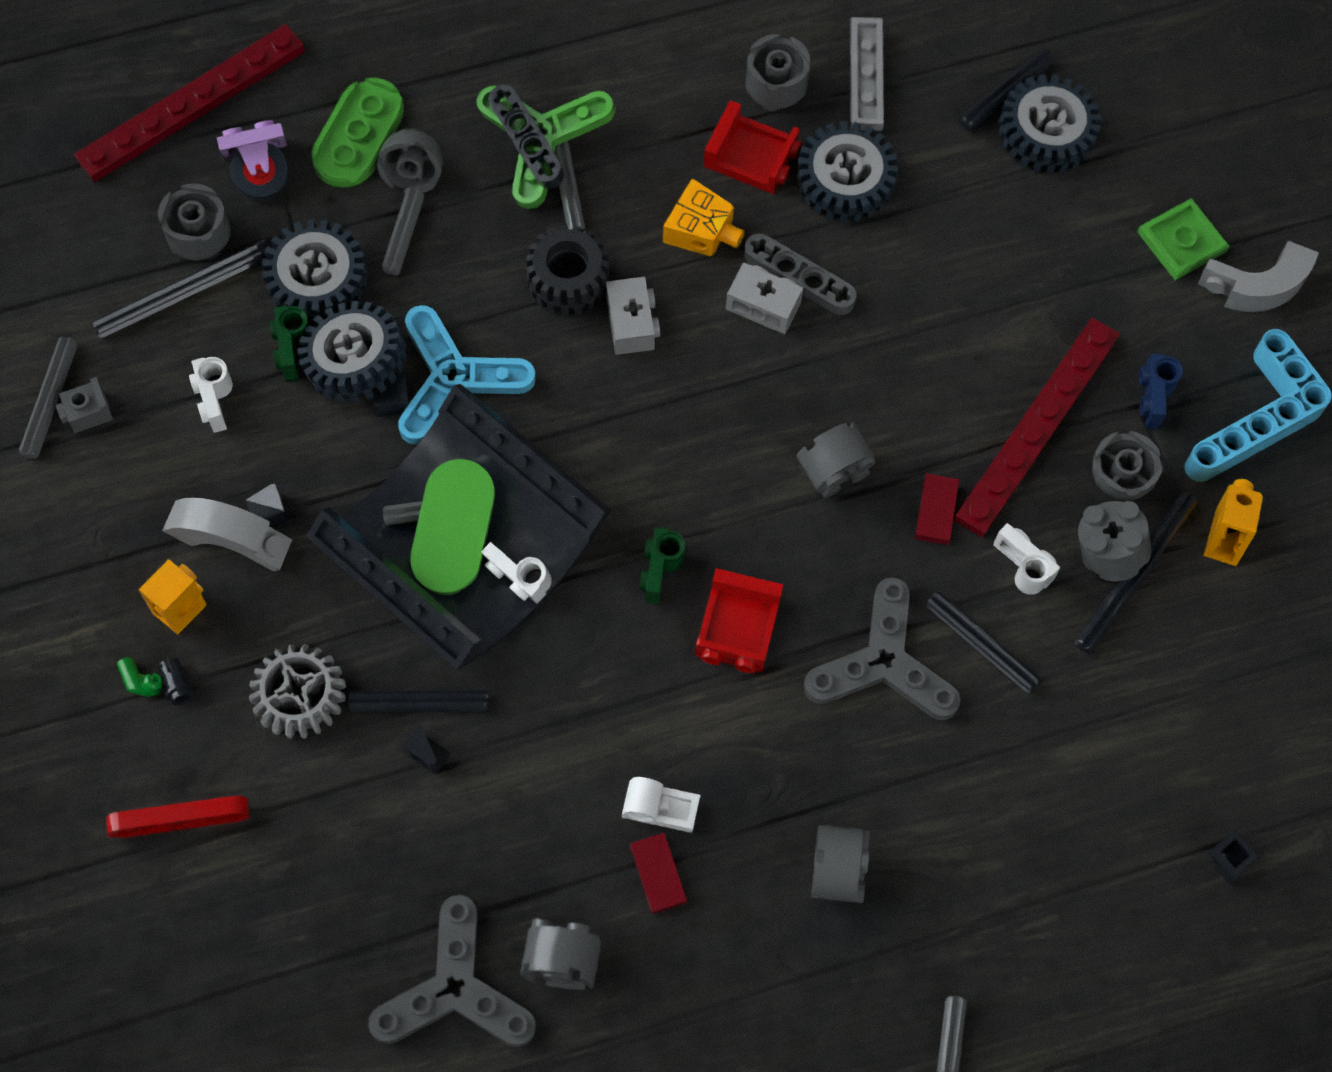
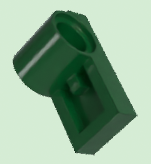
M274 307L275 320L270 321L272 339L278 340L279 349L273 350L276 370L282 369L286 381L299 379L295 348L302 347L299 343L301 336L308 337L305 329L309 325V321L305 311L299 307ZM293 325H301L298 329L289 330Z
M655 527L653 539H646L644 559H650L649 570H642L639 590L645 591V603L659 605L663 572L676 571L684 563V538L679 533L670 531L667 528ZM666 547H673L678 553L673 556H667L661 550Z

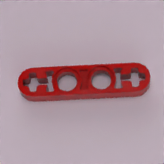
M228 796L112 813L106 816L107 836L112 838H128L240 822L249 818L248 798L244 796Z

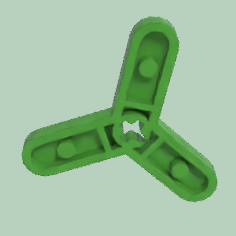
M497 86L484 88L477 97L478 109L486 119L505 131L489 103V94ZM602 91L589 93L544 114H540L523 102L539 130H545L546 134L543 136L553 152H555V146L605 125L611 121L615 114V105L609 94ZM505 97L500 99L507 112L512 110L509 101ZM523 118L515 120L511 125V129L514 131L522 130L526 126L527 120ZM538 142L530 143L526 148V153L530 155L538 153L542 144L539 143L540 147H538ZM519 153L512 188L513 196L522 208L534 209L544 202L547 189L538 184ZM544 161L540 165L549 177L551 170L546 161Z

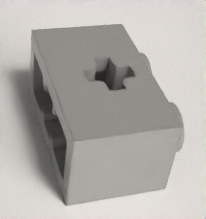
M743 262L727 293L726 310L786 334L801 304L803 287L789 278L777 277L768 273L767 270L760 266H751Z
M645 277L606 281V300L615 355L654 350L655 337H660L658 317L652 318L650 308H655L653 288L647 289Z

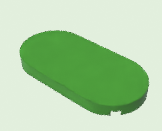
M380 78L365 79L366 82L351 84L342 94L312 149L315 172L325 183L335 187H352L364 182L373 173L383 144L390 135L395 133L404 114L402 97L397 88L389 81Z
M466 459L447 461L432 472L426 484L411 551V567L420 584L435 594L453 595L460 592L476 579L480 571L483 558L481 551L485 548L495 501V489L489 473L476 462Z

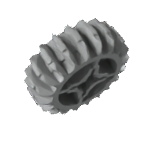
M290 644L288 646V654L285 655L279 649H276L274 651L275 660L272 661L270 658L264 657L263 663L266 669L255 668L254 673L259 680L250 681L249 686L255 692L250 694L249 700L251 704L256 705L253 708L255 716L262 717L260 722L265 728L272 725V731L275 735H279L285 729V735L289 739L293 738L296 730H299L301 738L305 739L308 735L307 729L313 728L316 734H320L321 728L319 724L324 722L326 725L331 726L333 721L329 714L340 715L341 708L337 703L344 702L346 699L345 694L340 691L346 687L344 679L339 678L342 674L340 667L333 666L334 660L330 655L323 658V652L319 648H316L310 654V649L305 644L301 647L300 652H296L294 645ZM294 669H309L317 673L313 674L311 672L299 675L295 673ZM283 675L284 682L282 686L274 691V695L270 696L273 685ZM291 681H294L297 687H301L304 702H301L298 695H294ZM326 686L321 701L312 708L311 701L313 697L321 692L320 688ZM281 708L283 710L297 708L303 714L289 715L278 710Z

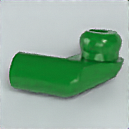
M126 657L117 662L116 665L123 682L130 693L145 697H153L160 693L163 685L160 675L153 673L152 676L150 674H140L133 657Z

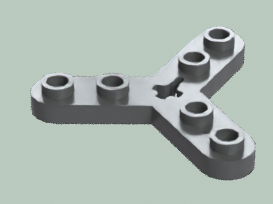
M886 578L877 585L873 599L869 646L867 648L815 667L808 672L803 688L809 700L814 703L825 704L883 682L936 720H947L956 714L960 705L958 691L904 651L910 595L907 585L902 580ZM881 653H884L885 657L892 656L893 658L890 668H886L884 664H877L872 667L868 665L869 663L873 665L879 661Z
M462 895L451 896L441 906L436 976L380 1005L370 1015L369 1029L377 1041L384 1044L395 1043L453 1011L510 1046L522 1047L533 1039L536 1032V1023L533 1015L527 1009L474 977L478 916L476 906L468 897ZM454 979L457 983L462 981L465 983L460 988L462 995L455 998L453 993L445 994L440 998L436 997L438 993L442 994L449 988L448 981Z

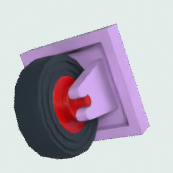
M273 120L256 123L254 125L255 129L242 132V128L238 127L223 131V136L216 138L224 160L232 159L230 172L236 188L245 196L254 199H268L277 195L285 186L289 176L288 162L283 152L278 149L287 146L281 123L274 124Z

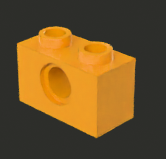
M168 559L144 583L139 592L152 614L178 635L207 604L201 594L204 591L203 588L195 581L197 576L186 565L181 564L178 567Z

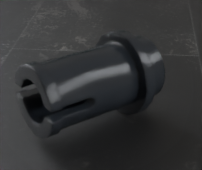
M169 658L167 661L170 668H167L165 662L162 661L158 665V670L167 688L165 693L166 699L171 701L173 705H181L192 699L194 689L192 684L187 683L180 660L178 658Z

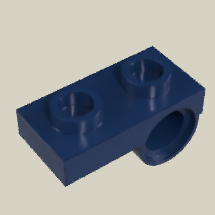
M1150 354L1145 366L1140 367L1139 385L1144 386V396L1141 397L1140 415L1145 416L1146 428H1160L1166 417V397L1173 393L1183 374L1182 365L1173 357L1162 354ZM1158 374L1166 375L1170 380H1164Z

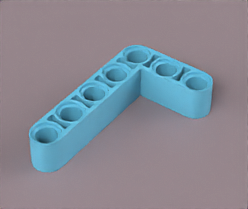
M1280 329L1267 331L1253 354L1257 366L1281 397L1196 444L1185 462V472L1192 480L1197 482L1207 481L1317 420L1330 403L1332 397L1329 387L1286 332ZM1268 347L1275 349L1277 352L1271 351ZM1288 373L1294 374L1297 378L1289 376ZM1307 398L1312 399L1316 404L1310 403ZM1280 413L1286 414L1290 419L1283 418ZM1253 428H1257L1260 431H1262L1263 435L1256 433L1253 430ZM1225 443L1234 445L1237 450L1230 449ZM1198 458L1205 459L1209 465L1202 464Z

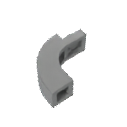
M1288 241L1276 265L1270 270L1259 273L1245 272L1210 258L1198 285L1207 288L1210 292L1228 296L1224 306L1226 308L1244 312L1270 310L1281 306L1295 296L1310 274L1319 252Z
M203 498L176 500L162 530L189 546L213 544L231 549L272 571L281 569L292 539L269 527L270 522L260 516L226 503Z

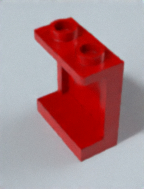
M730 100L705 148L704 167L774 194L778 184L783 185L790 171L788 164L791 158L796 160L803 143L799 141L800 128L794 126L791 133L788 134L741 116L742 105Z
M716 568L699 639L696 642L695 656L701 657L700 659L703 662L712 665H720L721 662L734 665L735 669L744 673L763 672L783 584Z

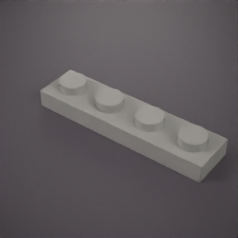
M851 17L850 78L852 130L854 122L861 123L860 130H866L867 126L874 128V131H882L883 129L882 18Z

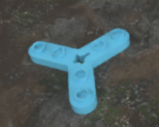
M420 305L412 308L407 313L405 324L408 334L431 374L398 421L399 432L406 442L419 444L438 417V410L453 385L462 384L471 393L522 394L528 392L534 386L536 380L535 370L527 360L520 358L462 357L437 313L432 308ZM450 369H456L458 374L455 376L454 381L448 380L447 374H449Z

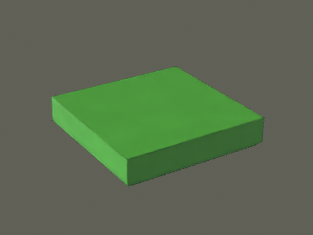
M1192 198L1141 225L1138 229V234L1174 280L1206 264L1210 258L1215 259L1224 254L1229 248L1227 242Z

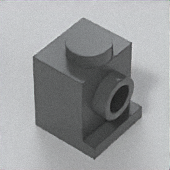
M97 377L90 379L91 383L59 393L62 403L56 405L58 414L63 424L69 422L74 433L114 420L105 393Z

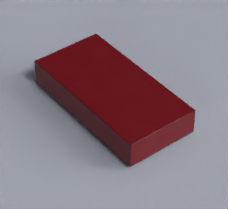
M926 473L915 539L944 545L949 544L959 479Z
M665 833L630 843V849L651 914L686 904L687 900Z

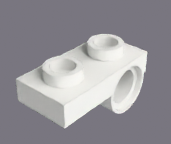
M203 357L193 360L191 362L195 373L189 375L194 394L201 393L203 402L197 404L202 422H210L214 433L226 430L218 399L227 396L232 390L233 383L227 366L223 360L217 357ZM214 375H221L218 380L208 381Z
M1008 523L998 532L993 545L1019 566L1015 575L1017 588L1023 593L1031 595L1039 593L1043 588L1046 589L1055 579L1060 569L1054 557L1047 551H1040L1030 542L1026 533L1018 528L1014 529ZM1025 570H1035L1041 578H1031Z
M491 542L481 551L488 560L485 567L497 578L500 579L505 575L511 580L513 584L509 588L523 601L530 597L538 604L546 595L545 592L549 589L552 578L542 561L534 557H528L516 565ZM531 570H541V577L537 582L532 584L526 583V575Z
M634 777L629 782L622 818L692 833L700 795L663 787L662 783L653 779Z

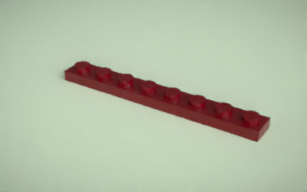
M284 24L81 149L74 156L95 183L305 52L304 45L291 29Z
M1093 317L1090 319L956 514L955 522L981 538L985 536L1118 340L1120 333Z

